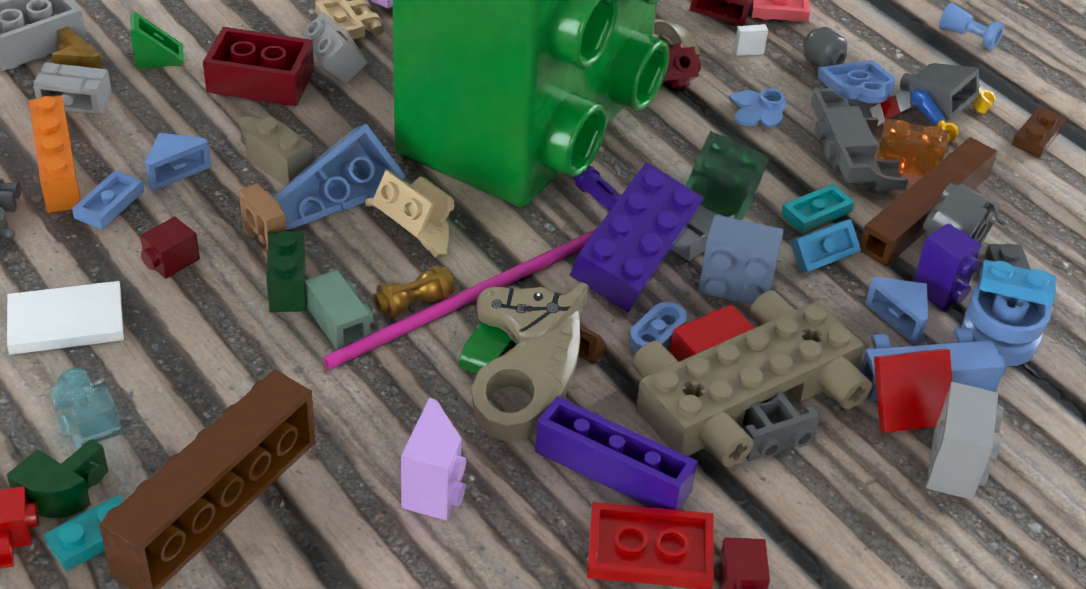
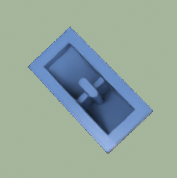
M159 133L145 160L149 188L154 191L211 168L208 141L205 138Z
M883 277L873 278L865 305L914 346L920 344L928 320L927 284Z

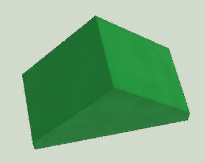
M134 11L130 15V35L136 68L180 66L184 62L183 44L137 12Z

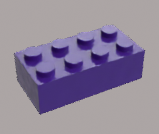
M645 162L579 252L569 276L580 283L588 284V288L629 313L692 222L704 197Z

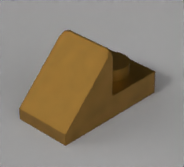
M68 26L57 30L59 44H57V51L51 54L52 63L103 69L101 55Z

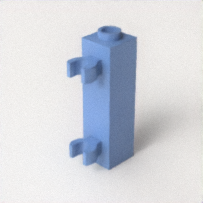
M969 328L954 329L953 332L957 341L948 344L890 348L889 338L886 334L871 335V340L874 347L866 349L860 371L872 383V388L868 394L869 401H877L874 356L950 349L952 382L996 392L1000 379L1005 374V360L1002 355H999L992 340L974 342Z

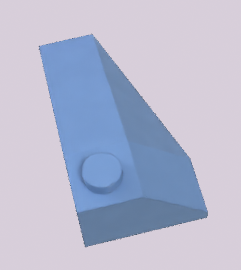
M367 124L361 125L349 132L273 196L281 205V210L285 213L286 231L364 203L365 199L374 198L385 170H390L401 179L406 177Z

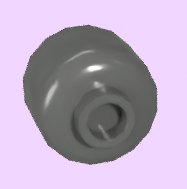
M829 27L814 29L805 37L803 43L804 56L818 68L840 65L846 60L847 41Z

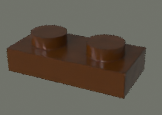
M1039 106L1016 133L1012 145L1041 157L1063 130L1067 118L1053 110L1044 109Z

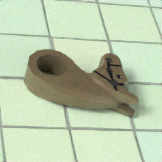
M581 282L567 294L558 293L544 287L523 289L489 287L479 294L477 298V316L479 320L488 326L501 328L516 344L510 351L494 359L479 370L471 388L476 423L489 437L505 442L529 438L537 432V421L557 396L564 399L577 366L580 349L579 314L588 299V296H586L588 284ZM507 386L519 387L527 391L532 397L527 407L513 413L502 412L494 408L488 400L495 391Z

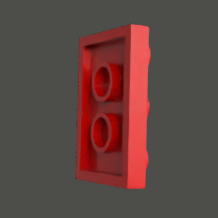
M592 502L587 578L712 589L714 582V513Z

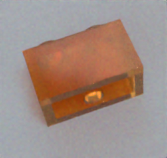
M885 118L876 157L888 160L898 159L900 162L898 166L900 172L923 177L944 159L948 131L933 126L926 127L907 123L903 120Z

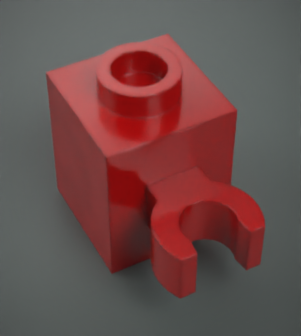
M24 486L0 490V569L14 567L13 548L32 545V527L39 526L36 502H28Z

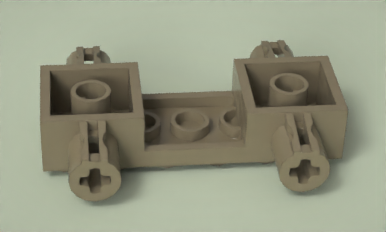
M766 291L754 301L750 308V316L759 327L680 362L659 341H652L642 346L632 361L633 367L643 377L639 383L636 411L670 449L685 456L705 449L710 454L715 455L729 469L733 465L743 462L744 458L752 450L754 445L753 439L742 429L745 410L751 408V405L756 402L761 403L776 396L780 391L785 392L788 390L799 402L823 392L828 397L837 400L839 405L846 411L860 405L872 388L871 381L858 370L864 344L818 301L795 310L776 291Z

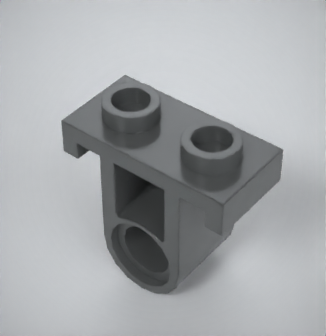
M782 391L766 401L752 404L751 408L745 410L743 420L745 432L753 439L754 444L746 459L750 462L762 457L770 458L780 451L795 446L804 447L815 439L820 414L811 405L805 408L803 415H799Z

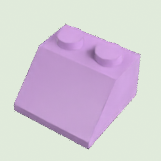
M428 399L401 455V508L447 521L453 506L459 507L464 497L466 484L462 483L461 479L466 467V457L461 456V437L436 399Z

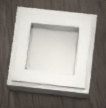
M765 24L737 26L733 49L736 57L764 54L768 35V28Z

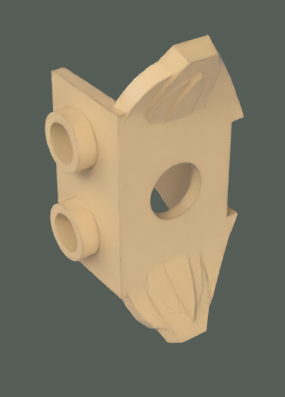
M385 170L374 198L365 199L366 206H374V208L380 209L416 236L434 258L446 255L449 239V226L446 218L450 211L454 210L453 198L424 177H419L410 186L390 170Z

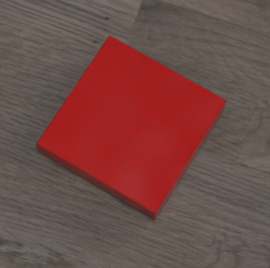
M950 349L874 356L880 431L887 433L936 427L952 382Z

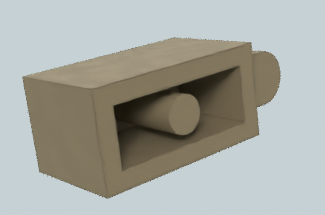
M268 115L260 120L254 116H245L240 119L241 142L246 146L247 159L282 185L286 186L314 162L313 144L273 116Z

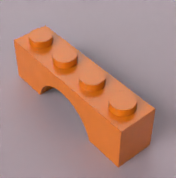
M62 95L54 97L44 96L39 99L29 100L39 177L47 213L71 210L81 201L63 97Z

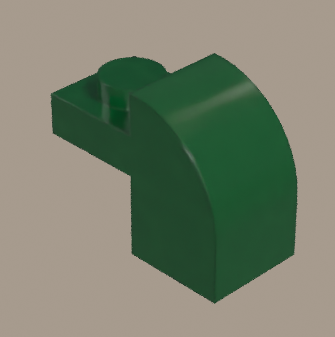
M90 439L63 463L57 462L37 449L6 475L10 488L25 487L28 502H36L39 516L63 518L77 514L91 505L88 489L97 485L109 471L103 446Z

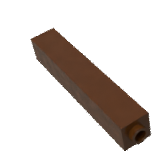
M969 137L865 225L860 242L861 252L887 267L926 232L923 229V224L932 211L937 213L943 203L941 197L946 187L950 183L957 186L964 184L974 190L990 176L998 151Z

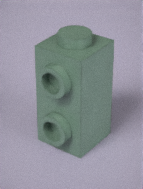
M338 269L304 281L306 307L336 350L370 335V324H373L374 321L371 309L366 303H361L352 282H346Z

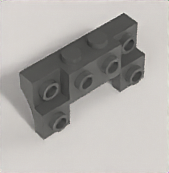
M833 88L814 89L811 105L818 119L815 125L816 138L821 140L824 147V156L830 161L834 172H841L846 183L871 182L874 191L906 189L908 179L907 177H902L898 169L899 160L875 157L878 145L871 130L877 129L879 120L877 117H873L870 112L871 103L846 99L837 94Z

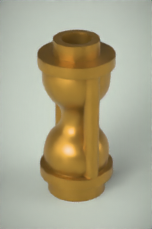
M434 266L429 268L428 271L421 273L416 281L407 284L392 282L377 285V293L373 294V302L379 314L384 313L390 319L395 317L396 314L404 312L411 303L420 300L435 302L447 299L448 295L454 294L455 284L448 268Z

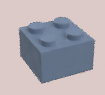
M714 215L706 243L698 293L752 305L761 294L771 290L784 229Z

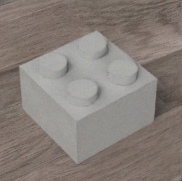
M951 382L933 434L926 489L973 500L978 485L985 487L990 471L988 460L995 462L1000 446V438L994 437V432L998 433L1003 417V410L997 409V392Z

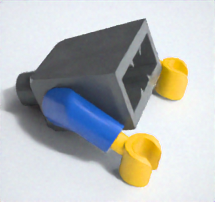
M932 63L917 75L905 73L900 81V89L910 92V106L915 110L921 111L932 127L936 125L939 129L935 140L942 147H946L949 141L954 142L958 135V127L953 123H945L943 119L951 120L974 99L973 108L977 112L985 114L995 100V96L991 91L980 89L979 68Z

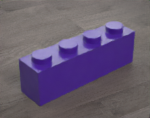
M558 396L537 421L536 453L649 507L680 510L692 492L698 461Z

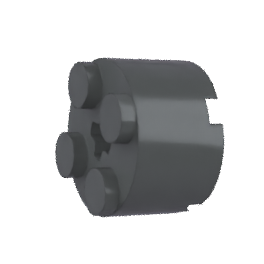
M950 183L942 194L941 201L943 203L937 213L932 211L923 224V229L928 231L927 236H929L945 224L950 223L982 244L994 224L988 220L991 212L998 214L999 203L964 184L957 186Z

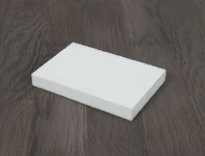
M120 281L7 294V348L9 355L125 340Z

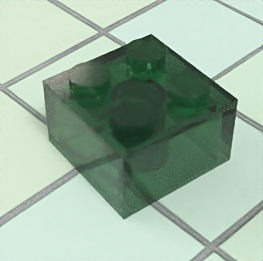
M710 131L685 186L704 197L701 205L708 210L725 217L735 215V219L743 220L756 194L770 157L761 154L755 149H750L732 141L726 136Z

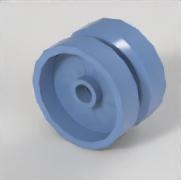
M978 283L973 289L961 328H969L971 330L974 342L992 340L999 355L1003 356L1005 365L1018 366L1029 362L1037 353L1042 334L1045 332L1051 317V306L979 290Z

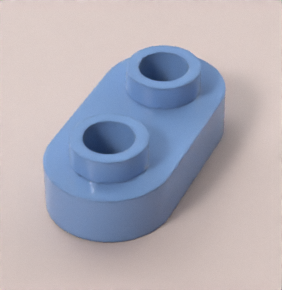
M672 302L656 304L631 328L629 338L631 350L637 353L642 346L652 341H659L667 348L672 342L673 329L686 323L687 314L680 305Z

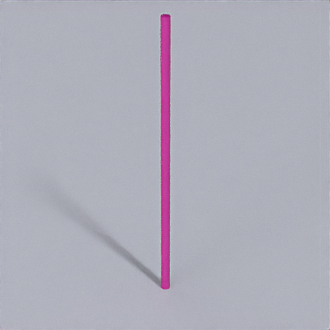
M692 185L686 186L689 189L696 192L695 188ZM596 229L324 356L323 362L327 369L331 370L476 301L479 294L489 287L504 288L581 251Z

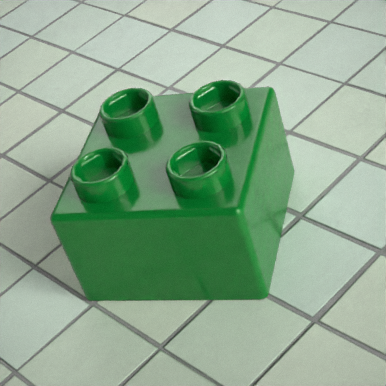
M392 0L395 151L404 157L521 208L530 204L559 173L571 178L578 177L587 170L599 151L605 135L606 125L624 107L634 111H642L652 102L662 85L669 62V47L666 41L653 36L656 6L660 0Z

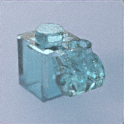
M71 368L58 377L56 386L49 388L55 410L62 411V413L55 415L62 437L70 435L76 450L90 439L101 442L122 434L117 407L105 382L92 386L89 376L84 369Z

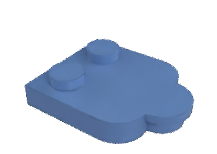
M873 60L818 68V79L828 88H833L837 94L846 99H858L866 103H882L887 100L889 94L894 92L895 77Z

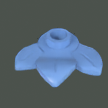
M768 88L762 90L761 93L745 90L729 95V99L740 107L734 118L738 124L754 126L761 122V124L770 128L777 126L783 120L782 112L786 108V100L784 99V94L777 89Z

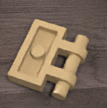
M321 0L315 2L318 16L322 12L345 28L352 40L364 37L365 29L373 32L376 36L384 32L381 18L377 13L372 12V6L367 0H351L348 2L346 0Z

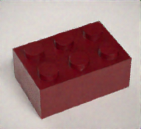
M222 27L203 60L206 92L222 96L246 98L253 101L297 106L314 72L313 40Z

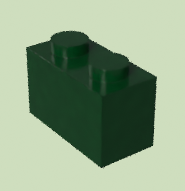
M304 231L268 232L267 291L269 312L306 311Z

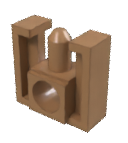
M256 183L239 190L243 231L249 238L258 235V240L266 244L263 254L267 258L268 232L286 231L285 213L281 210V205L268 190L264 191Z

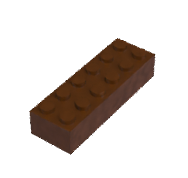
M275 369L263 380L256 382L251 391L236 404L230 405L212 425L201 430L195 439L180 453L171 456L165 466L149 480L140 483L135 492L118 507L109 510L104 519L99 522L111 575L131 589H161L316 443L312 390Z

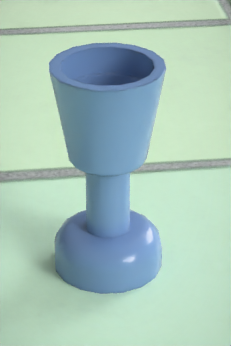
M953 2L948 4L939 22L940 29L966 34L969 31L983 37L982 44L986 49L991 51L995 49L1003 35L1005 24L995 21L987 27L973 21V15Z

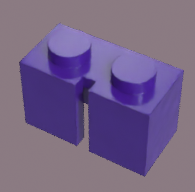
M950 223L945 224L926 237L913 282L926 283L927 299L942 310L947 309L955 302L961 303L971 290L969 282L979 266L980 261L977 258L982 244Z

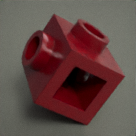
M684 43L668 45L669 62L662 85L672 84V88L690 86L689 81L699 77L701 70V61L695 52V46L684 48Z

